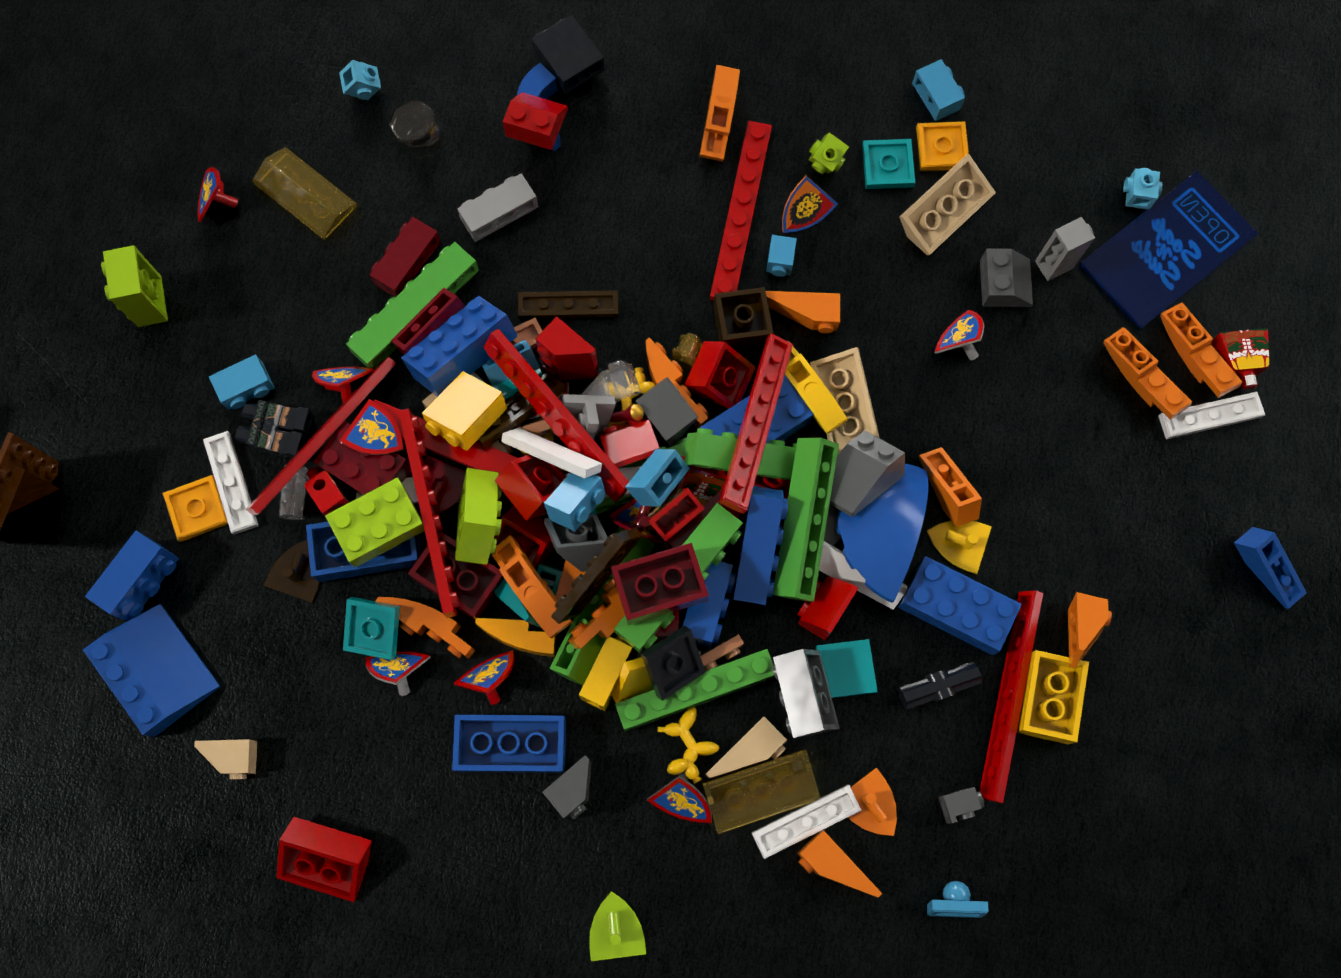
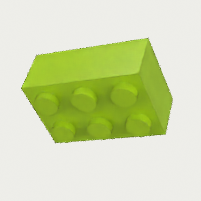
M134 245L103 251L104 262L101 263L104 276L107 278V285L104 287L107 299L112 301L117 309L121 310L127 319L131 320L138 327L168 321L162 277Z
M467 468L458 506L456 561L487 565L489 555L495 554L497 539L494 536H499L501 519H497V517H500L502 501H497V499L501 498L502 489L495 481L498 477V472Z
M398 477L325 515L345 556L355 568L425 531L423 521Z

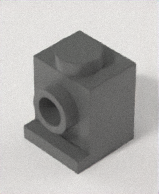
M975 787L938 797L947 824L957 822L956 816L959 817V820L974 817V811L984 808L982 795L979 791L976 792Z

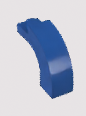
M539 63L523 78L517 95L523 92L548 99L558 91L556 78ZM559 133L554 143L553 151L561 146Z

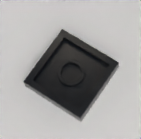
M685 625L641 653L656 696L662 701L706 672L692 631Z

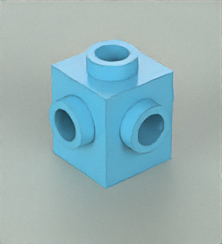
M352 60L339 72L343 94L358 97L362 100H369L381 89L378 70L375 66Z
M1135 168L1131 176L1127 177L1124 182L1123 191L1127 192L1125 206L1150 210L1162 191V182H1159L1160 172L1151 171L1148 168Z

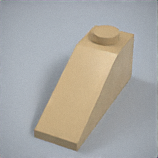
M763 717L705 775L710 779L766 761L770 756L775 760L786 749L782 744L787 739Z

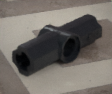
M974 662L966 663L948 671L944 669L927 675L922 680L899 687V696L906 710L924 705L930 701L937 702L956 695V692L981 684V673Z

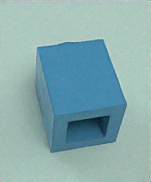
M772 235L766 272H770L775 276L791 275L797 238Z

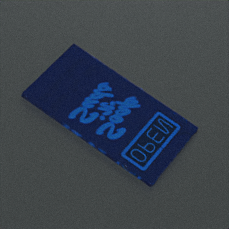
M1196 171L1156 202L1150 210H1146L1084 259L1080 265L1129 318L1142 329L1257 236L1258 233Z

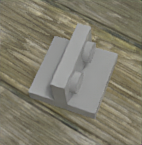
M563 394L561 401L593 440L595 436H600L599 433L604 432V427L609 425L616 405L614 396Z

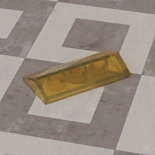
M286 147L266 157L252 180L256 186L324 240L358 206L356 202Z
M806 749L703 783L706 799L710 806L718 834L820 799Z

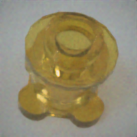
M687 333L680 336L678 348H673L672 357L693 366L696 359L695 356L698 350L701 349L702 343L698 336Z

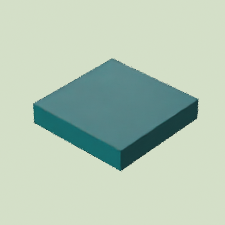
M911 139L863 141L862 152L866 189L914 187L915 173Z
M355 597L348 598L346 603L343 650L389 660L396 658L400 606Z
M869 639L816 646V650H820L832 698L877 693Z

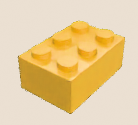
M1038 650L1033 651L1017 733L1064 744L1076 743L1079 734L1089 662L1081 660L1076 668L1069 667V657Z

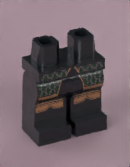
M258 400L257 404H244L242 417L252 421L251 428L239 426L235 439L240 443L248 445L252 451L292 459L307 443L305 437L309 436L314 415L309 408H292Z

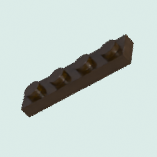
M618 290L518 292L519 319H555L556 316L559 319L618 318Z
M547 371L540 376L557 397L566 391L565 385L551 372ZM520 392L505 402L507 409L476 441L484 449H487L502 438L504 432L513 430L536 413V409Z

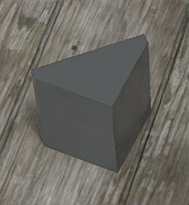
M668 377L636 400L637 404L643 408L646 416L670 447L680 440L698 418Z

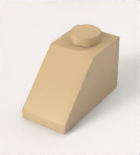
M250 739L195 741L194 747L220 774L230 775L229 780L247 779V774H256L257 741Z

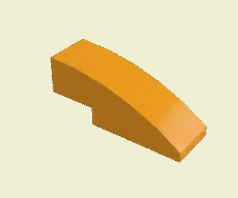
M476 618L475 623L479 628L510 647L541 656H556L557 635L550 638L546 632L531 631V624L524 620Z

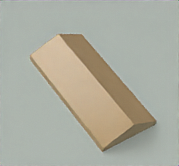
M967 154L900 216V220L907 237L926 255H930L996 192L971 156Z
M855 347L810 362L812 369L848 418V421L829 434H826L829 441L839 444L837 454L842 451L848 442L864 430L879 438L859 348Z

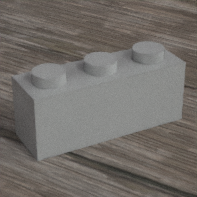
M521 173L507 178L503 184L495 188L487 189L474 200L465 201L457 210L461 221L473 240L477 242L538 208L536 195Z
M1080 217L1053 232L1035 260L1047 281L1074 268L1095 239L1091 226L1086 224L1083 218Z

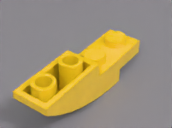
M792 346L785 375L814 414V419L825 433L829 434L848 421V418L806 359Z

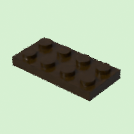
M636 528L628 531L623 530L618 534H611L604 542L603 546L605 549L601 554H596L588 562L587 567L589 569L584 575L580 574L572 582L571 587L573 589L568 595H563L554 606L556 610L551 617L560 624L580 615L612 575L611 567L621 564L643 535Z

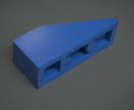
M1252 527L1234 542L1245 564L1284 608L1289 609L1307 593L1275 532Z

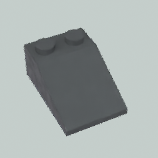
M865 430L848 442L837 456L830 504L849 516L854 517L905 476V452Z

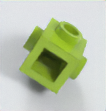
M828 133L821 141L817 139L809 151L812 153L809 161L813 163L812 167L821 174H824V172L828 174L833 172V170L838 171L845 161L843 155L849 146L831 133Z

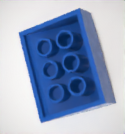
M161 604L106 632L83 649L139 731L145 736H157L221 687Z

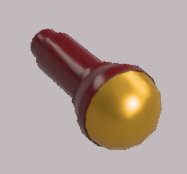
M631 404L626 410L613 413L610 422L618 423L626 420L638 422L643 418L644 410L639 404Z

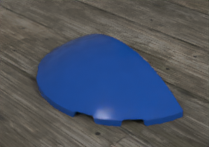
M905 464V476L854 517L837 509L836 516L837 534H841L844 544L842 553L850 568L858 570L865 579L864 584L866 587L891 603L896 599L914 555L923 525L928 498L927 471L910 464Z

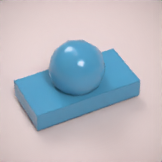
M951 881L946 884L943 890L944 900H931L927 904V915L982 918L989 912L988 902L970 901L969 888L960 881Z

